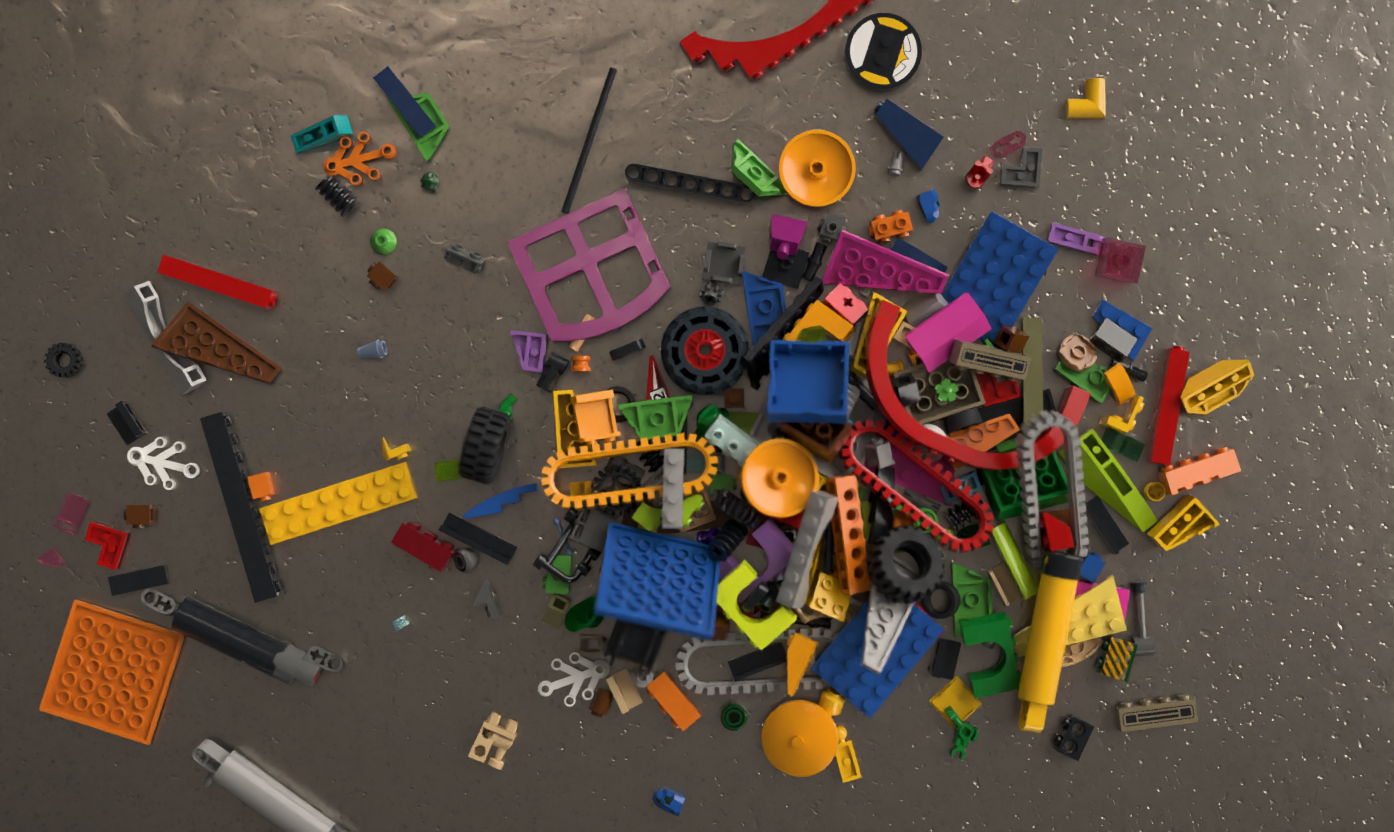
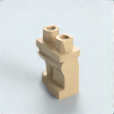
M492 712L488 719L484 721L468 757L484 763L493 745L497 747L495 756L490 757L487 764L502 770L504 762L501 760L517 736L518 722L508 719L506 726L502 727L498 725L502 715Z

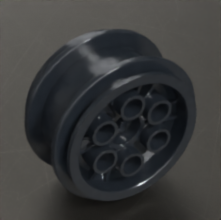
M617 619L603 658L611 657L609 666H613L615 659L638 667L637 677H640L643 670H646V675L649 676L667 630Z

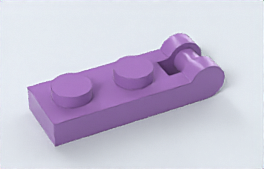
M1052 223L1047 242L1099 256V246L1103 242L1104 237ZM1088 239L1093 241L1091 247L1087 246Z

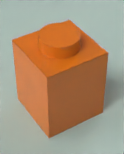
M270 472L247 477L253 499H259V502L271 499L270 495L275 494Z

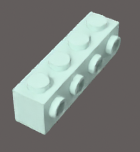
M721 414L718 415L705 433L708 443L720 447L723 454L729 458H735L741 467L749 453L756 446L760 445L754 438Z

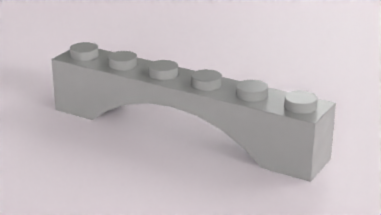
M150 281L134 286L125 295V298L150 342L153 343L166 328V324L162 316L159 296ZM154 348L181 395L197 389L206 381L198 364L191 359Z
M824 491L811 492L776 602L792 609L803 607L809 590V571L813 554L822 532L833 516L838 497Z

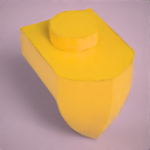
M382 438L381 447L385 461L397 458V460L403 459L408 456V452L412 451L409 444H404L390 450L385 438Z

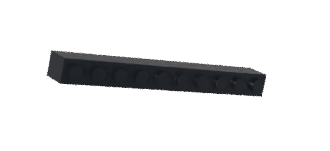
M226 412L202 417L200 421L254 602L281 595L280 591H282L281 583L279 580H276L274 574L276 573V566L269 557L271 550L263 537L265 536V530L258 520L260 517L258 507H254L251 490L247 483V477L249 476L246 469L243 470V456L236 446L238 439L231 430L233 425L232 419Z

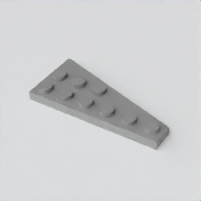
M893 555V563L896 570L907 579L917 580L919 571ZM871 583L861 665L879 674L915 601L911 604H905L904 601L901 604L895 603L893 598L891 600L886 599L883 592L880 594L876 590L878 588L876 584L872 585Z

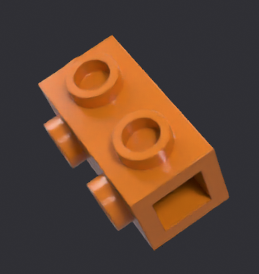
M903 210L892 212V216L889 217L884 215L873 217L874 221H871L868 227L870 238L873 237L874 242L879 241L880 244L891 241V237L898 236L900 239L908 237L909 233L913 231L909 212L903 213Z

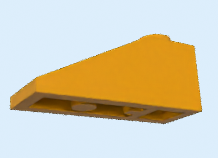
M799 632L791 635L787 642L789 646L787 650L788 695L790 696L795 694L819 642Z

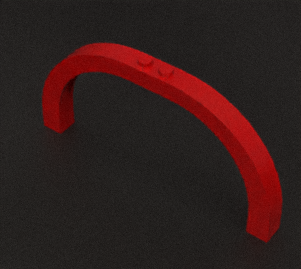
M886 300L878 302L867 331L864 361L871 394L889 423L903 436L928 449L927 452L934 456L940 454L945 457L944 460L955 464L958 462L969 467L985 470H1004L1020 467L1017 464V457L1020 456L1016 453V450L1008 453L978 451L924 427L904 409L892 388L887 369L888 342L901 307ZM1076 386L1067 387L1057 412L1060 415H1064L1076 427L1091 393ZM1048 427L1034 440V462L1046 457L1064 443L1060 428Z

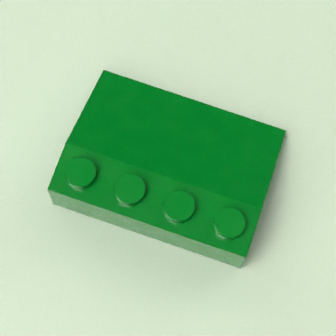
M1053 451L1046 457L1034 462L1038 510L1069 502L1067 477L1055 451ZM1021 467L1004 470L981 469L990 506L997 522L1020 516L1022 512H1025L1021 508V501L1024 500L1020 497V490L1023 489L1019 486V479L1022 478L1018 475V468Z

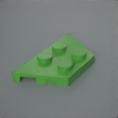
M429 93L412 95L436 125V128L422 139L388 97L389 103L424 159L429 161L450 127Z
M738 139L733 144L731 171L735 176L742 180L758 196L787 195L788 193L783 188L780 177Z
M691 394L618 404L639 438H648L649 440L656 436L664 438V435L676 436L680 434L693 396Z
M951 563L952 585L958 590L961 602L959 609L954 614V636L960 637L959 621L993 614L992 581L961 565Z

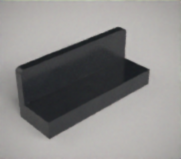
M1095 496L1084 503L1086 505L1085 514L1110 552L1117 555L1119 550L1127 546L1129 542L1100 498Z
M777 642L762 650L759 649L729 660L728 664L734 681H738L787 662V655L782 642Z

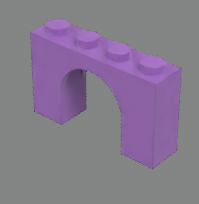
M772 518L768 519L752 533L768 555V568L766 571L758 573L757 577L738 594L737 601L739 603L746 599L761 581L769 585L770 582L768 580L772 577L776 579L784 573L782 569L788 565L794 545ZM732 554L728 557L727 561H720V580L740 564Z

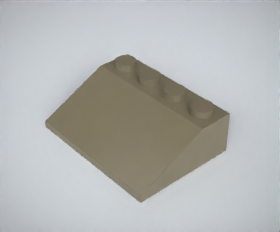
M949 359L930 373L923 364L893 373L894 378L911 373L916 380L920 402L905 406L904 409L922 425L932 424L953 414L972 408H981L985 405L977 377L972 368L967 367L966 370L957 369L955 364L949 362ZM945 379H950V385L954 383L959 391L955 392L956 397L952 402L948 399L946 402H940L938 399L940 394H936V385H941V382Z

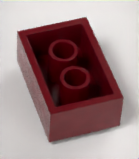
M415 521L403 522L390 543L440 573L445 571L456 551L453 549L454 545L446 540H438V535L429 530H421V525Z

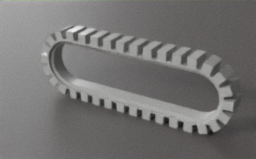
M1047 411L1039 412V418L1035 415L1028 418L1031 425L1023 423L1020 429L1025 434H1018L1016 440L1021 444L1016 446V453L1020 456L1017 457V464L1021 467L1018 468V475L1022 478L1019 479V486L1023 489L1020 490V497L1024 500L1021 501V508L1025 511L1022 512V519L1026 522L1023 523V530L1027 533L1024 534V541L1027 543L1025 545V552L1028 554L1029 562L1039 573H1041L1043 555L1033 444L1036 436L1048 427H1058L1063 434L1070 526L1074 547H1071L1069 553L1087 556L1088 549L1084 545L1089 544V539L1085 535L1088 534V527L1084 524L1087 523V516L1083 513L1086 512V505L1082 502L1085 501V494L1081 491L1085 490L1084 482L1080 480L1084 479L1083 471L1079 469L1083 468V463L1078 458L1082 456V450L1078 447L1081 445V438L1077 436L1079 434L1077 427L1064 415H1060L1056 411H1050V414Z
M807 627L799 628L801 634L813 640H825L831 643L838 635L835 632L831 637L832 630L825 627L823 634H820L819 627L811 628L812 634H808ZM787 628L788 636H784V632H782L772 642H788L790 636L795 635V628ZM731 631L728 633V639L724 640L704 639L701 641L699 637L693 636L692 641L694 644L692 645L687 640L682 645L686 652L679 649L677 658L683 661H676V670H684L678 673L680 681L688 679L684 686L689 690L696 685L695 693L702 695L703 688H707V695H715L714 688L719 687V695L727 694L726 687H731V694H739L738 686H743V693H751L750 686L755 685L756 693L763 692L762 685H767V692H775L774 684H779V691H787L788 677L705 682L694 678L689 672L688 658L694 650L704 646L751 644L745 633L742 634L740 632V638H736L735 631ZM819 675L803 676L800 683H803L804 690L811 689V682H815V689H823V681L825 680Z

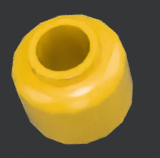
M830 687L823 690L818 705L828 712L831 717L837 716L843 709L845 697L836 689Z

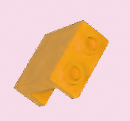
M613 390L571 397L579 443L585 442L586 445L597 444L599 439H604V442L615 441V437L621 435L617 431L612 403V398L614 397Z

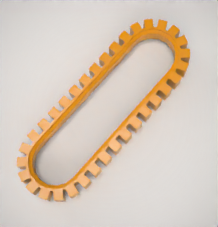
M684 433L676 435L677 441L674 442L672 441V435H664L665 443H660V436L652 437L653 444L648 445V438H641V446H636V440L633 439L628 440L629 447L624 448L623 441H617V449H612V444L609 442L604 443V451H600L599 444L592 445L593 452H588L587 445L580 446V454H576L575 447L568 448L567 456L560 450L556 452L558 460L551 456L546 461L551 468L543 467L542 475L546 476V478H541L543 488L548 487L544 490L548 499L553 497L551 502L557 507L563 501V509L570 510L571 503H574L575 510H583L582 502H587V508L592 509L595 508L594 501L598 500L600 507H607L606 499H611L612 506L619 505L618 498L623 497L624 504H631L630 496H635L636 503L643 502L644 494H647L648 501H654L655 493H659L660 500H662L663 485L575 497L565 496L554 485V475L560 466L568 462L664 449L694 448L704 456L706 468L703 475L697 480L683 483L684 497L692 496L691 488H694L698 494L704 491L702 483L706 487L711 485L713 479L709 476H716L717 468L712 466H718L717 456H712L715 454L712 445L705 448L708 443L706 439L701 437L697 443L696 434H689V439L685 440Z

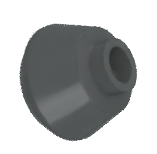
M458 548L453 555L454 564L459 571L469 573L477 565L478 555L471 548Z

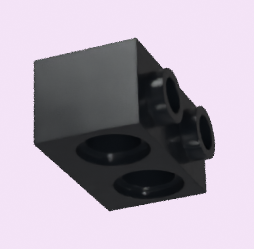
M1070 714L1069 718L1066 717L1063 721L1061 735L1058 734L1054 740V749L1079 761L1095 726ZM1079 723L1081 725L1080 731L1073 733V725ZM1067 741H1072L1073 743L1070 750L1064 749V744Z

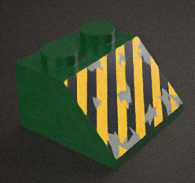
M1108 635L1107 639H1104L1102 643V650L1104 651L1102 657L1098 658L1096 664L1097 672L1128 682L1138 645Z

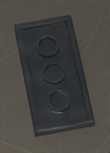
M1050 389L1043 390V411H1047L1049 414L1050 411H1056ZM1023 396L978 408L982 423L1010 414L1020 429L1023 425ZM1020 429L1019 432H1017L1016 434L1012 435L1011 437H1009V438L1006 439V440H1010V439L1017 438V435H1018V434H1025V433Z

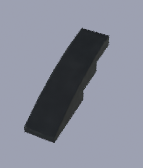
M876 465L875 475L895 490V468L884 467L878 469ZM879 490L876 494L870 491L868 500L872 505L868 518L871 528L867 543L873 545L881 536L891 530L893 508L889 504L893 499L889 497L885 502L879 497L883 493L882 490Z

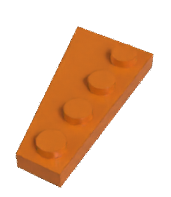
M1007 414L960 431H955L946 435V437L978 451L987 452L1019 432L1020 429L1011 415ZM949 462L954 471L965 466L958 462L955 464Z

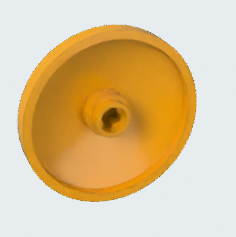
M809 130L795 136L785 146L779 161V177L783 188L795 201L809 207H825L839 201L849 191L856 172L854 155L848 144L838 135L825 130Z
M772 439L756 446L746 457L741 471V485L745 497L756 510L771 517H788L803 511L807 507L811 492L818 490L819 472L813 456L802 445L788 439Z
M791 700L780 704L768 715L762 728L761 742L766 757L778 770L791 776L806 777L821 772L830 764L838 748V730L834 720L821 706L810 701Z

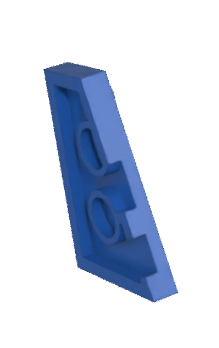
M1105 300L1100 301L1092 315L1100 326L1104 319L1108 318L1137 338L1135 345L1128 354V358L1133 362L1150 334L1152 327Z

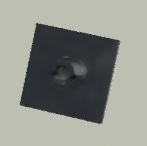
M798 249L796 255L788 254L786 259H780L777 257L776 251L770 250L762 277L798 289L810 252Z

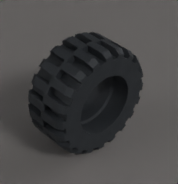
M486 407L477 408L469 425L460 455L458 473L462 478L486 485L493 482L499 469L510 431L511 417L507 413Z
M908 525L905 527H895L881 536L869 550L870 556L867 557V564L870 566L867 568L868 575L872 576L870 581L872 585L876 584L878 587L876 590L880 594L883 592L886 599L891 600L893 598L895 603L901 604L904 601L905 604H911L914 601H920L933 592L940 585L941 579L944 577L945 571L942 570L945 567V560H942V556H944L943 551L938 549V542L936 540L933 541L931 539L932 536L928 532L924 534L921 528L916 527L913 529L912 526ZM894 550H903L916 560L919 569L917 580L907 579L896 570L893 563Z

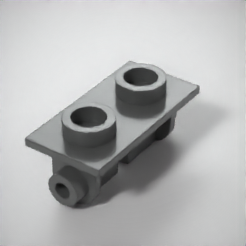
M450 244L445 250L447 252L444 258L447 259V262L460 266L461 262L465 261L463 268L473 273H480L481 265L486 260L480 253L467 251L459 244Z

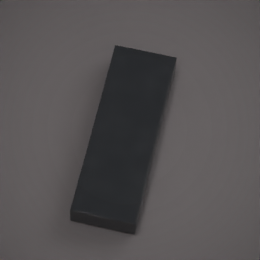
M166 565L108 577L112 596L170 583Z

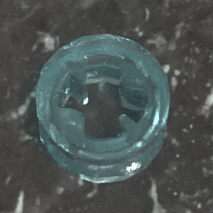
M406 615L390 624L395 627L394 631L396 632L410 622L406 621Z

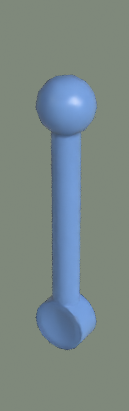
M555 518L553 523L557 526L562 536L564 532L560 525L561 521L559 518ZM566 542V554L572 555L573 549Z

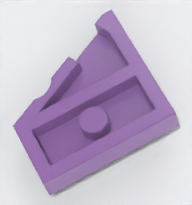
M511 330L510 333L513 336L522 369L543 373L548 335Z

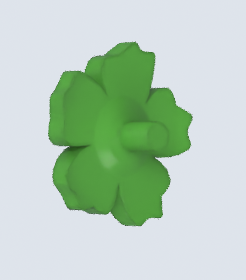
M945 379L941 382V385L937 384L935 387L936 394H940L938 396L940 402H946L947 399L950 402L954 401L956 397L955 392L959 391L957 385L954 383L950 385V379Z

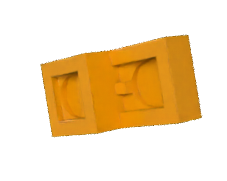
M1117 363L1104 373L1107 385L1113 390L1117 403L1122 405L1136 395L1133 385L1121 363Z

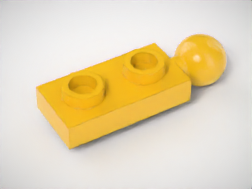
M838 725L836 727L839 741L835 756L844 783L862 777L851 739L845 741L847 731L843 726Z

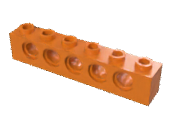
M856 475L826 478L827 492L838 497L831 522L841 593L851 595L870 591L871 578L867 572L866 540L863 535V520L860 513L861 502L858 497Z

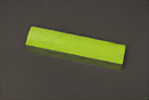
M1006 521L995 524L989 535L1003 563L1006 565L1021 598L1026 600L1038 593L1039 587Z

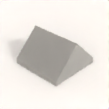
M919 292L905 303L902 308L907 311L905 316L909 325L916 328L947 306L948 303L941 294Z

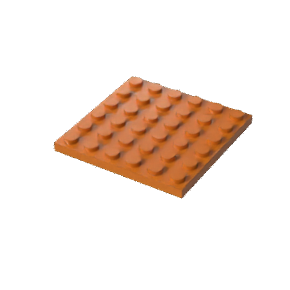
M77 599L74 600L39 710L150 745L185 635Z

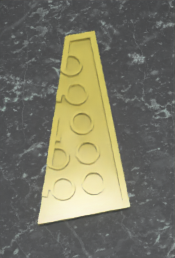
M1113 574L1100 584L1092 586V589L1075 597L1066 645L1127 630ZM1027 626L1014 634L1016 646L1013 647L1014 653H1017L1018 657L1025 656L1031 626Z

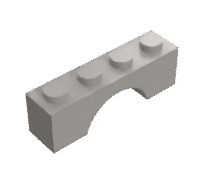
M664 449L663 529H682L684 449Z

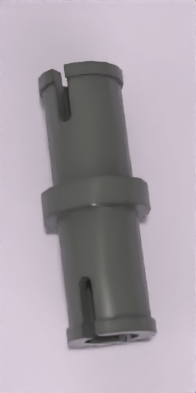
M907 488L904 492L903 497L917 506L918 509L928 508L937 515L941 504H937L927 499L925 495L920 496Z

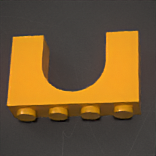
M816 300L814 304L811 303L807 307L803 318H799L795 322L794 329L791 333H787L782 340L800 341L809 333L822 332L836 342H847L854 334L855 329L852 324Z

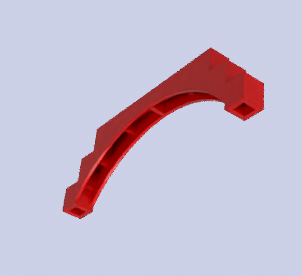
M829 0L816 14L801 25L780 35L762 40L729 42L698 35L694 31L679 41L692 64L694 62H702L707 58L706 54H709L720 72L731 70L736 66L735 62H737L749 81L753 78L757 80L764 75V70L775 68L780 64L779 60L784 57L786 59L790 58L796 53L795 50L800 46L805 48L812 42V38L823 36L828 32L827 28L832 25L834 27L838 26L844 21L842 18L848 14L850 17L859 11L860 6L863 4L867 6L874 0Z

